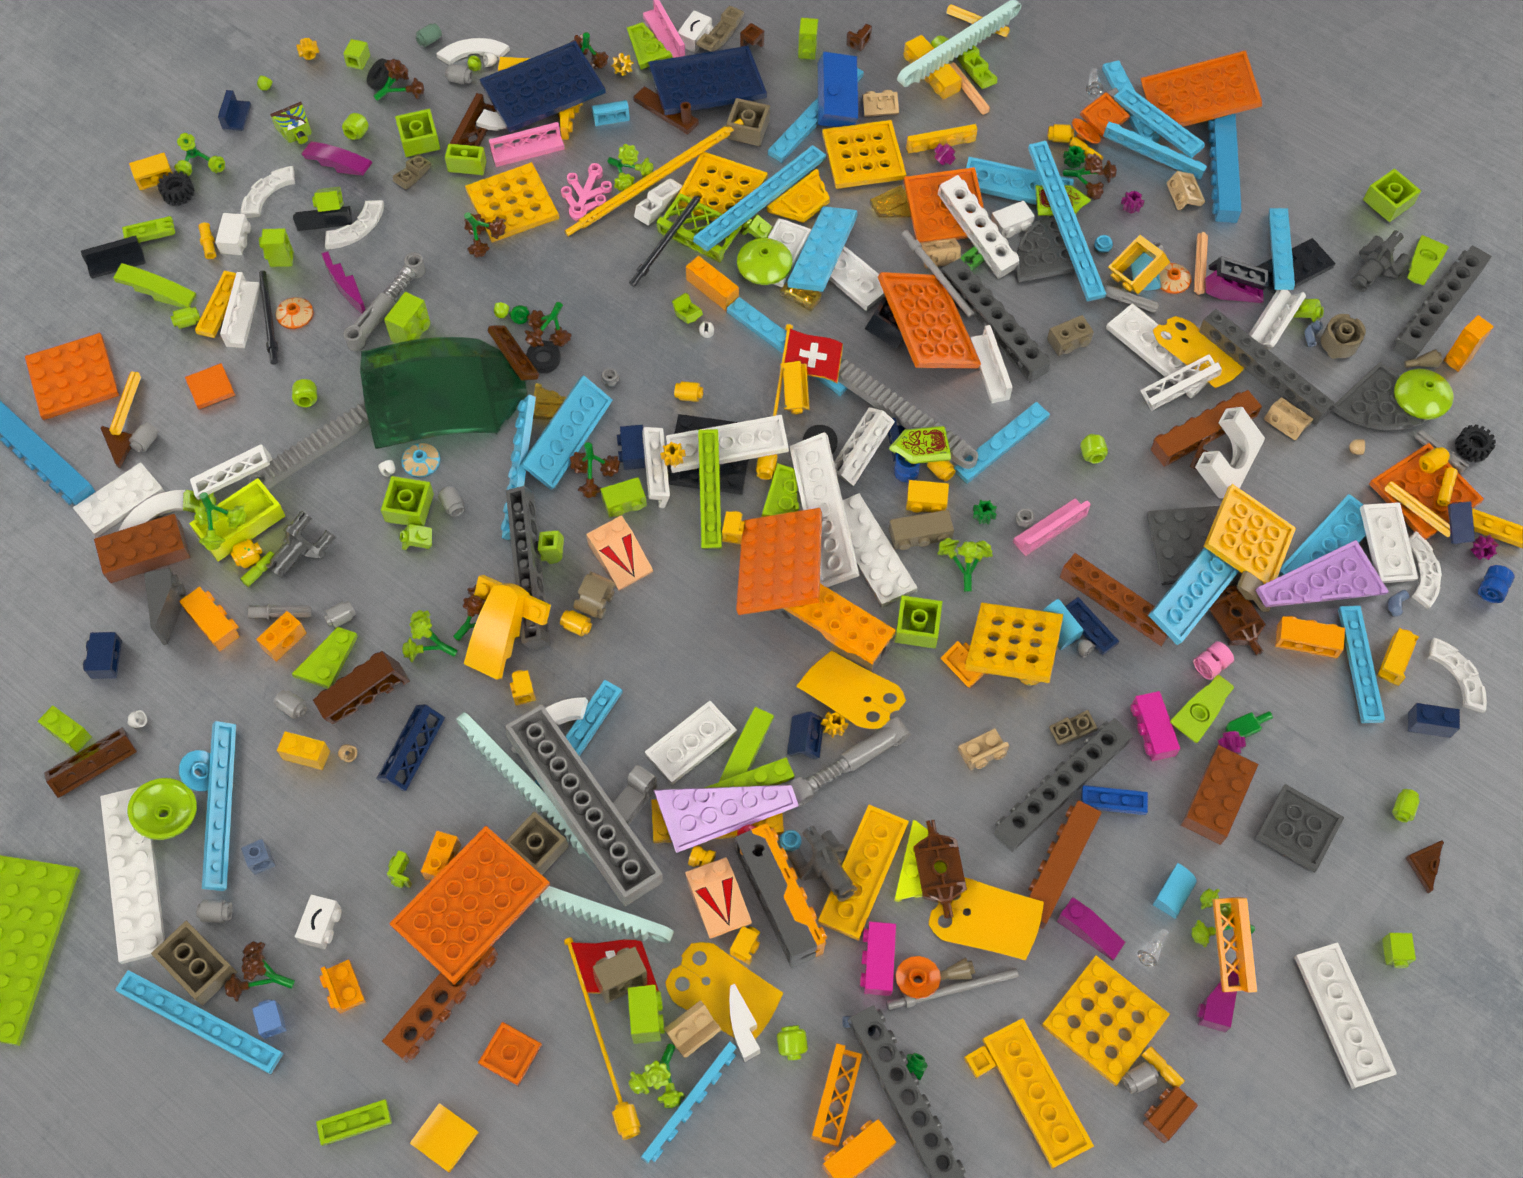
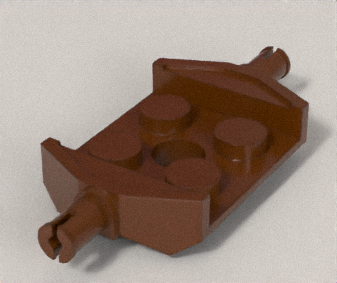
M1227 586L1209 608V611L1229 638V646L1248 645L1258 656L1264 652L1257 640L1266 624L1251 602L1243 597L1237 586ZM1236 609L1240 611L1241 616H1234L1231 610Z
M928 820L926 821L928 837L913 846L922 889V898L941 903L943 905L944 919L953 918L951 903L967 890L958 842L953 837L939 835V832L936 830L935 820H931V823ZM936 862H943L946 865L947 869L944 873H938L935 870L934 864Z

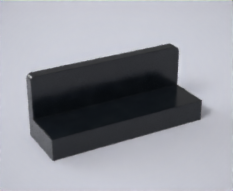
M345 206L338 210L318 212V210L295 212L293 220L297 231L346 226L352 224V210L350 206Z
M136 235L81 250V255L92 279L117 272L121 263L133 267L146 263L142 246Z
M1223 256L1208 265L1209 270H1217V276L1261 290L1268 287V270Z

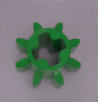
M1069 146L1068 151H1064L1063 154L1064 164H1067L1070 168H1080L1081 163L1085 162V150H1082L1079 146Z
M980 500L979 506H973L974 513L972 518H976L979 524L987 523L989 525L991 519H996L997 514L995 512L997 506H993L991 500Z

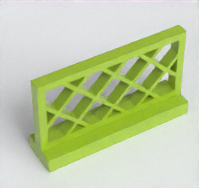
M681 193L677 196L663 218L660 217L656 222L659 233L665 235L674 224V222L668 220L670 216L678 214L679 217L685 208H678L681 200L689 204L692 200L691 198ZM698 203L691 212L692 218L686 219L683 223L693 222L695 228L687 230L682 224L672 239L721 263L725 251L742 228V225L725 237L726 242L722 247L716 244L709 251H706L693 242L694 236L710 224L708 218H719L722 213ZM700 209L704 211V215L694 217V210ZM706 219L707 226L697 228L696 221Z

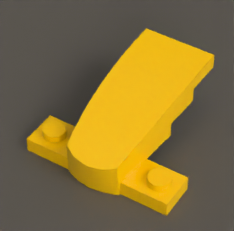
M480 575L478 576L474 595L480 596V598L486 601L475 624L464 664L498 680L503 676L506 659L511 657L514 639L520 635L522 617L540 625L547 624L551 604L530 596L525 589L516 584L501 583L488 576Z

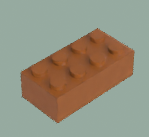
M175 514L94 539L102 573L110 583L191 558L182 525Z
M1218 745L1209 760L1180 826L1221 845L1228 837L1259 764Z

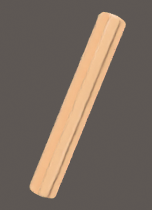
M952 62L949 64L962 78L961 88L981 114L989 113L990 106L956 63Z
M1205 232L1197 234L1194 292L1197 295L1204 294L1206 286L1208 235Z

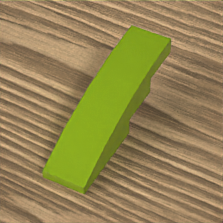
M973 45L972 49L968 48L967 52L963 51L962 55H958L957 60L982 89L997 84V76L989 70L988 63L980 57V51L976 46Z
M121 263L113 277L115 282L132 286L136 292L151 295L155 301L182 308L191 306L196 297L195 292L173 281Z
M757 707L754 708L719 782L750 771L755 762V757L765 740V735L774 720V715Z

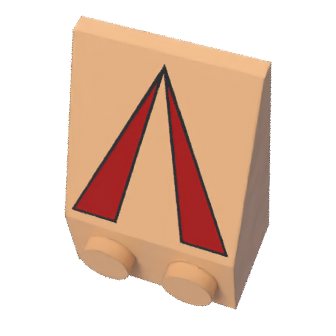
M622 515L586 534L588 546L610 579L616 583L615 586L618 591L653 572L636 537Z
M727 857L685 872L689 890L709 939L752 923Z

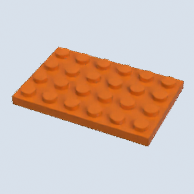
M1246 50L1141 78L1145 99L1182 127L1262 107V99Z
M887 272L879 274L878 280L915 368L978 369L981 362L951 295L934 275Z
M821 508L743 520L745 525L741 539L736 606L738 615L819 603L822 534Z
M485 826L389 924L455 985L550 886V882L492 830Z

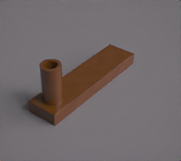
M644 86L633 96L635 103L687 135L699 125V119L691 115V104L689 102L681 103V113L665 115L658 94Z

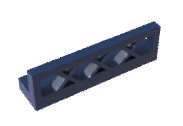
M426 704L416 705L376 779L382 783H391L400 790L406 791L445 717ZM429 714L437 719L431 728H428L426 721ZM424 732L426 741L424 745L418 746L416 738L419 733ZM414 751L416 760L413 764L408 765L406 756L409 752ZM404 769L406 778L402 784L395 777L398 771Z

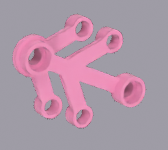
M593 163L588 168L589 177L583 189L578 182L576 173H569L567 175L568 184L572 185L579 196L578 203L572 197V189L569 186H564L561 189L562 197L570 205L569 215L575 221L586 215L588 211L605 203L606 197L602 194L612 191L610 181H603L601 187L592 190L595 180L601 179L603 176L602 167L598 163ZM595 197V201L586 204L587 200Z

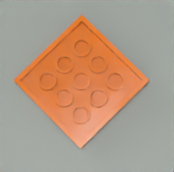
M975 167L904 177L903 182L915 239L919 242L949 238H955L956 240L968 238L939 197L938 190L942 183L959 175L961 180L967 183L969 191L977 197L979 205L984 208Z
M101 333L25 356L40 417L43 420L120 396Z
M1430 443L1378 475L1369 483L1386 503H1400L1405 523L1414 532L1417 531L1425 540L1439 531L1384 489L1389 482L1393 481L1449 523L1448 506L1438 505L1437 500L1445 469L1453 467L1447 463L1431 474L1426 473L1420 468V457L1434 449ZM1457 473L1450 504L1453 502L1471 501L1472 508H1475L1483 502L1484 498Z

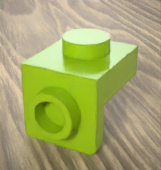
M757 214L743 224L745 228L742 234L746 235L749 232L756 239L768 238L773 227Z
M687 293L672 300L676 316L687 324L696 321L697 318L703 315L701 308L691 302Z
M1304 299L1293 318H1311L1312 322L1320 321V318L1324 315V308L1321 306L1319 299Z
M185 490L183 493V511L195 513V507H199L202 501L195 497L194 491ZM214 493L209 494L208 496L211 502L213 503V505H216V497H214Z
M408 524L401 531L399 541L402 542V550H407L409 546L430 549L432 546V528Z
M399 850L396 856H393L389 862L387 876L391 880L392 885L398 888H403V886L410 888L412 885L410 879L403 876L410 859L407 853Z

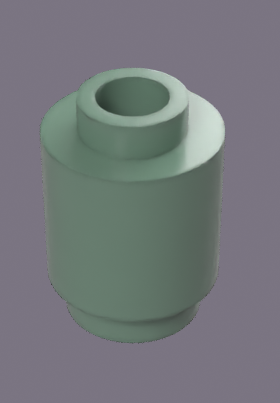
M436 23L428 24L416 32L415 38L420 46L427 47L440 39L442 31Z

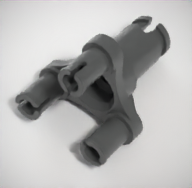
M1394 230L1386 241L1376 235L1367 246H1364L1359 251V255L1365 264L1350 280L1353 288L1357 291L1365 292L1379 275L1397 279L1402 274V270L1411 261L1409 255L1401 253L1394 262V248L1404 238L1401 232L1396 236L1399 231Z
M303 511L299 512L293 522L284 528L285 537L282 540L284 544L272 557L270 564L266 565L268 569L280 578L284 577L283 574L288 572L300 555L323 558L326 554L325 550L336 538L329 531L325 530L315 544H311L301 536V532L312 518Z
M814 826L809 827L810 832L806 828L802 834L812 846L813 854L810 861L807 862L798 849L788 855V859L798 871L797 875L802 881L823 878L833 894L837 896L839 902L849 899L855 894L854 891H857V887L852 885V880L841 866L848 852L847 849L838 842L831 830L824 832L820 836Z

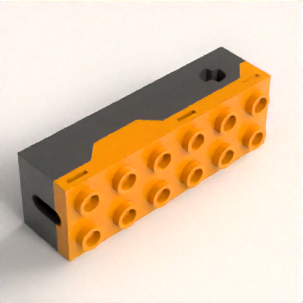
M821 583L819 603L769 610L835 653L871 672L875 670L894 643L896 632L894 628Z
M768 823L759 827L748 824L741 827L737 832L735 851L792 969L824 954L827 936L822 927L818 928L816 924V913L812 906L808 907L805 901L807 895L803 887L799 888L797 885V874L793 867L789 868L786 862L788 856L784 848H779L777 841L779 839L775 829H770Z

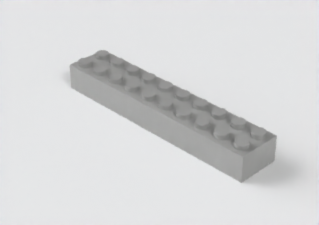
M541 704L505 725L506 737L623 906L626 907L660 885L663 873L545 707Z

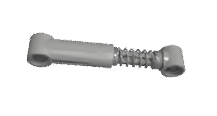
M411 252L405 256V264L399 275L390 283V286L383 293L378 294L354 325L345 328L343 335L351 351H360L366 346V339L393 308L395 298H398V294L401 295V291H404V287H407L406 284H410V281L414 278H420L425 274L424 261L419 253Z
M899 717L889 720L880 730L841 753L840 757L834 760L833 764L830 763L829 767L825 766L824 770L820 769L819 773L815 772L814 776L810 775L806 779L799 777L790 782L788 785H791L798 807L807 804L812 800L814 793L818 791L819 787L822 788V785H827V782L837 779L838 775L841 776L843 772H853L889 748L904 743L911 736V733Z

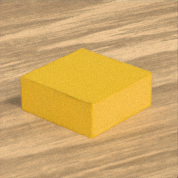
M984 1045L964 1057L965 1062L976 1079L997 1066Z

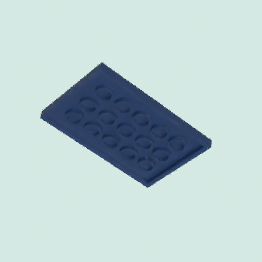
M576 41L479 79L481 86L509 133L606 93L604 85Z
M749 46L648 62V68L665 115L681 113L680 105L683 102H689L691 104V111L734 104L736 98L748 101L767 98V91Z

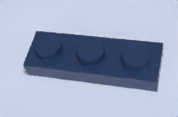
M1079 597L1065 606L1083 628L1082 634L1095 645V648L1102 656L1119 644V640Z

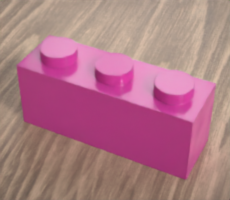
M1160 691L1135 696L1130 708L1132 715L1136 717L1138 722V733L1140 736H1143L1145 741L1144 749L1146 754L1150 756L1152 762L1175 757L1180 750V746L1173 726L1170 723Z
M869 922L868 929L864 928L863 942H867L866 951L862 950L861 964H866L865 973H861L860 987H864V994L892 995L896 924Z

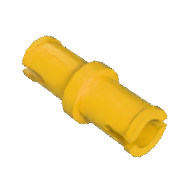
M206 222L200 223L198 229L200 231V244L203 246L204 256L206 259H214L217 257L214 247L215 238L212 236L210 224Z

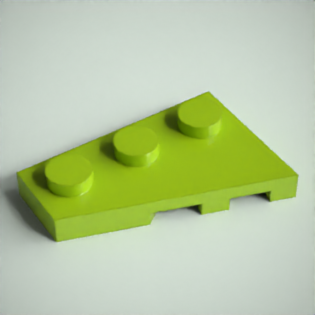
M643 22L626 27L640 69L647 68L650 61L673 58L672 53L666 50L661 41L654 37V34Z
M777 463L761 517L799 511L798 486L794 468Z
M337 627L292 673V676L327 689L330 688L337 680L358 638L357 633Z

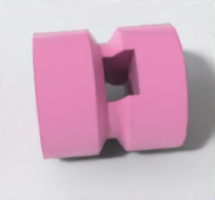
M1216 641L1206 651L1194 658L1193 663L1196 670L1204 678L1212 680L1221 673V670L1226 669L1234 662V656L1225 644Z

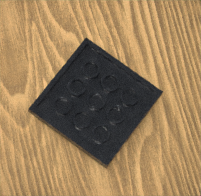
M678 414L674 434L738 422ZM749 459L719 464L720 492L743 495ZM671 465L667 466L669 485L700 489L699 468L672 473Z

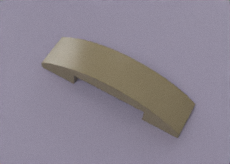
M729 5L721 14V21L709 34L704 33L696 42V45L711 52L721 48L738 27L744 11Z

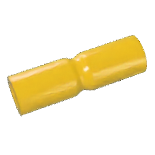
M1074 137L1069 145L1071 147L1079 146L1082 150H1085L1084 156L1086 158L1087 154L1095 153L1103 160L1102 155L1090 148L1079 138Z
M1449 467L1445 469L1437 504L1440 506H1448L1450 504L1458 473L1455 468Z
M1152 1046L1141 1055L1149 1064L1155 1067L1172 1088L1175 1086L1180 1087L1185 1082Z

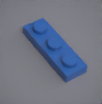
M1082 786L1081 802L1097 810L1146 815L1148 813V792Z

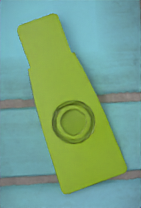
M1421 235L1409 263L1408 271L1410 272L1407 278L1416 284L1425 285L1427 279L1429 280L1434 274L1449 246Z
M1217 675L1208 686H1205L1171 719L1170 723L1192 741L1198 743L1215 720L1226 701V697L1234 689V686L1222 676Z

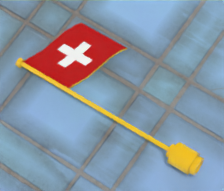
M787 324L785 327L787 333L782 363L801 361V364H807V376L825 378L838 384L843 343L827 337L793 330V325ZM782 366L780 369L773 416H777L784 368ZM777 454L758 457L756 472L760 479H772L776 469Z
M572 937L564 940V943L568 945L619 1103L615 1106V1110L612 1111V1116L618 1134L622 1136V1139H631L641 1133L639 1129L641 1125L634 1104H629L627 1101L623 1102L591 1005L588 993L601 994L594 980L593 966L602 958L608 957L610 959L616 956L617 952L624 948L631 949L635 947L647 971V985H655L657 992H659L642 941L623 939L601 943H575Z

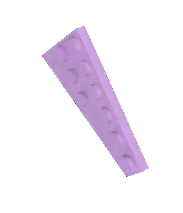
M1357 540L1278 577L1255 590L1266 608L1378 596L1389 592Z
M791 785L654 790L676 853L738 830L745 825L759 822L799 806Z

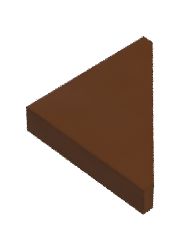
M101 426V431L116 466L121 468L132 448L129 439L133 434L121 432L120 435H112L108 427Z
M1443 840L1406 857L1427 893H1431L1434 890L1433 886L1438 873L1441 850L1444 844Z

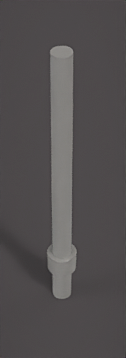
M905 230L901 235L909 243V248L913 253H917L969 318L972 317L974 311L921 248V243L917 239L915 240L908 230Z
M1015 968L940 987L927 998L916 999L903 994V997L888 1000L886 1004L888 1010L903 1006L908 1008L916 1006V1003L1017 978L1019 974Z

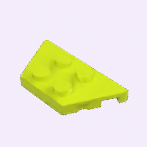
M913 820L895 896L896 902L911 897H922L913 846L928 837V830L916 820ZM936 862L934 864V868L938 873H944L947 869L943 862Z

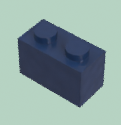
M643 424L620 426V434H617V444L622 446V451H618L620 463H623L624 470L646 468L642 433Z
M116 632L90 633L89 640L86 642L87 656L83 661V670L91 679L117 678L122 640Z
M1416 703L1408 712V732L1451 738L1460 729V709Z

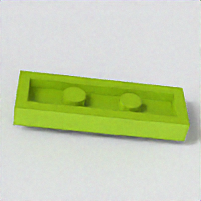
M384 1099L316 1121L320 1144L325 1146L390 1125L392 1120L388 1102Z

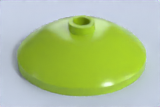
M758 238L749 241L740 249L737 256V267L741 275L748 281L759 285H771L780 282L790 273L792 255L790 250L780 241L771 238Z
M1409 370L1398 378L1394 387L1395 399L1399 406L1408 414L1420 419L1439 418L1446 414L1453 404L1454 395L1450 384L1441 375L1431 370Z
M158 778L146 782L133 793L128 803L127 814L131 826L140 835L149 839L164 840L183 833L192 824L197 812V803L194 793L183 782L171 778ZM162 813L168 814L166 817H160Z

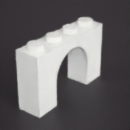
M1243 407L1226 408L1219 421L1220 426L1232 443L1233 456L1230 465L1220 451L1203 452L1195 466L1218 498H1224L1226 490L1231 484L1238 488L1241 487L1265 440V437Z

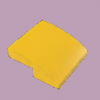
M439 1103L410 1144L450 1173L479 1132Z

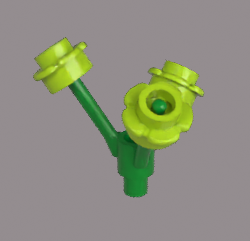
M182 133L177 138L178 146L186 151L185 160H179L174 165V169H176L175 171L178 174L181 171L190 176L192 165L188 161L196 156L207 160L208 167L212 172L220 173L224 170V158L221 156H212L210 158L201 153L195 146V137L192 134Z

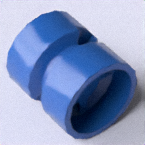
M897 453L894 475L899 481L909 483V480H916L921 463L911 464Z
M1490 566L1484 576V581H1482L1478 589L1479 596L1491 603H1502L1515 579L1514 573L1505 566Z

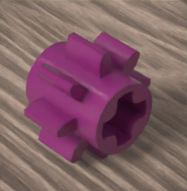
M945 143L944 146L939 144L934 149L936 153L934 158L943 166L946 163L951 165L956 159L954 156L956 151L948 143Z
M1137 191L1126 192L1125 197H1122L1121 204L1124 205L1123 210L1130 214L1136 211L1139 213L1145 200H1141L1142 194Z
M1479 535L1473 542V548L1470 550L1479 560L1483 557L1490 560L1491 557L1497 554L1496 547L1499 544L1490 535L1486 538Z
M1232 731L1223 733V738L1218 740V745L1236 754H1241V749L1246 747L1245 737L1239 736V732Z

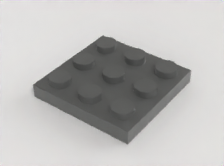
M1284 784L1255 839L1315 873L1344 817Z

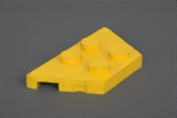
M815 169L769 204L767 212L804 223L819 212L823 206L828 205L830 197L828 192L825 191L823 181L819 177V171Z

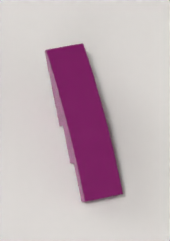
M313 141L301 153L305 159L317 160L321 166L334 167L337 173L363 176L372 164L371 160L356 153Z
M328 251L321 253L329 275L340 293L355 309L363 314L366 309L354 276L346 277L341 263L333 265Z

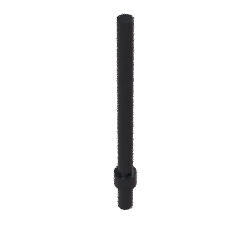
M697 196L692 198L646 261L636 269L637 273L629 282L630 285L635 287L641 278L648 274L650 266L700 202Z
M260 271L259 279L268 341L266 349L270 356V363L274 365L278 363V343L275 341L266 271Z

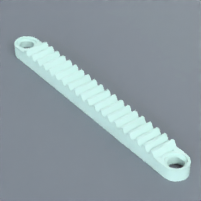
M1010 0L905 67L899 73L897 81L904 87H907L913 82L919 83L920 79L924 80L925 76H929L930 73L939 70V67H944V63L948 64L949 60L953 61L954 57L958 58L959 54L962 55L963 51L967 52L968 48L972 49L973 45L976 46L977 42L981 43L982 39L985 40L987 36L990 37L991 33L995 34L996 30H1000V27L1004 28L1005 24L1009 25L1010 20L1019 13L1022 6L1021 3L1017 0Z
M463 712L459 715L456 721L467 733L469 742L471 744L474 743L475 748L480 750L481 755H485L486 760L491 761L492 766H496L497 771L502 772L503 777L508 778L509 783H513L516 790L519 789L520 794L525 796L526 801L531 802L532 807L536 806L538 813L542 812L543 818H547L549 824H553L554 828L559 830L561 835L565 836L567 842H571L572 848H577L578 854L584 853L592 861L546 793L467 713Z
M551 886L535 900V903L542 901L543 906H547L550 903L552 909L558 906L560 912L566 909L568 915L575 912L577 918L583 915L586 921L591 917L594 924L598 920L601 926L608 923L609 929H613L616 926L618 932L625 929L626 935L633 932L635 938L642 935L643 941L651 938L663 943H670L674 933L672 929L664 925Z

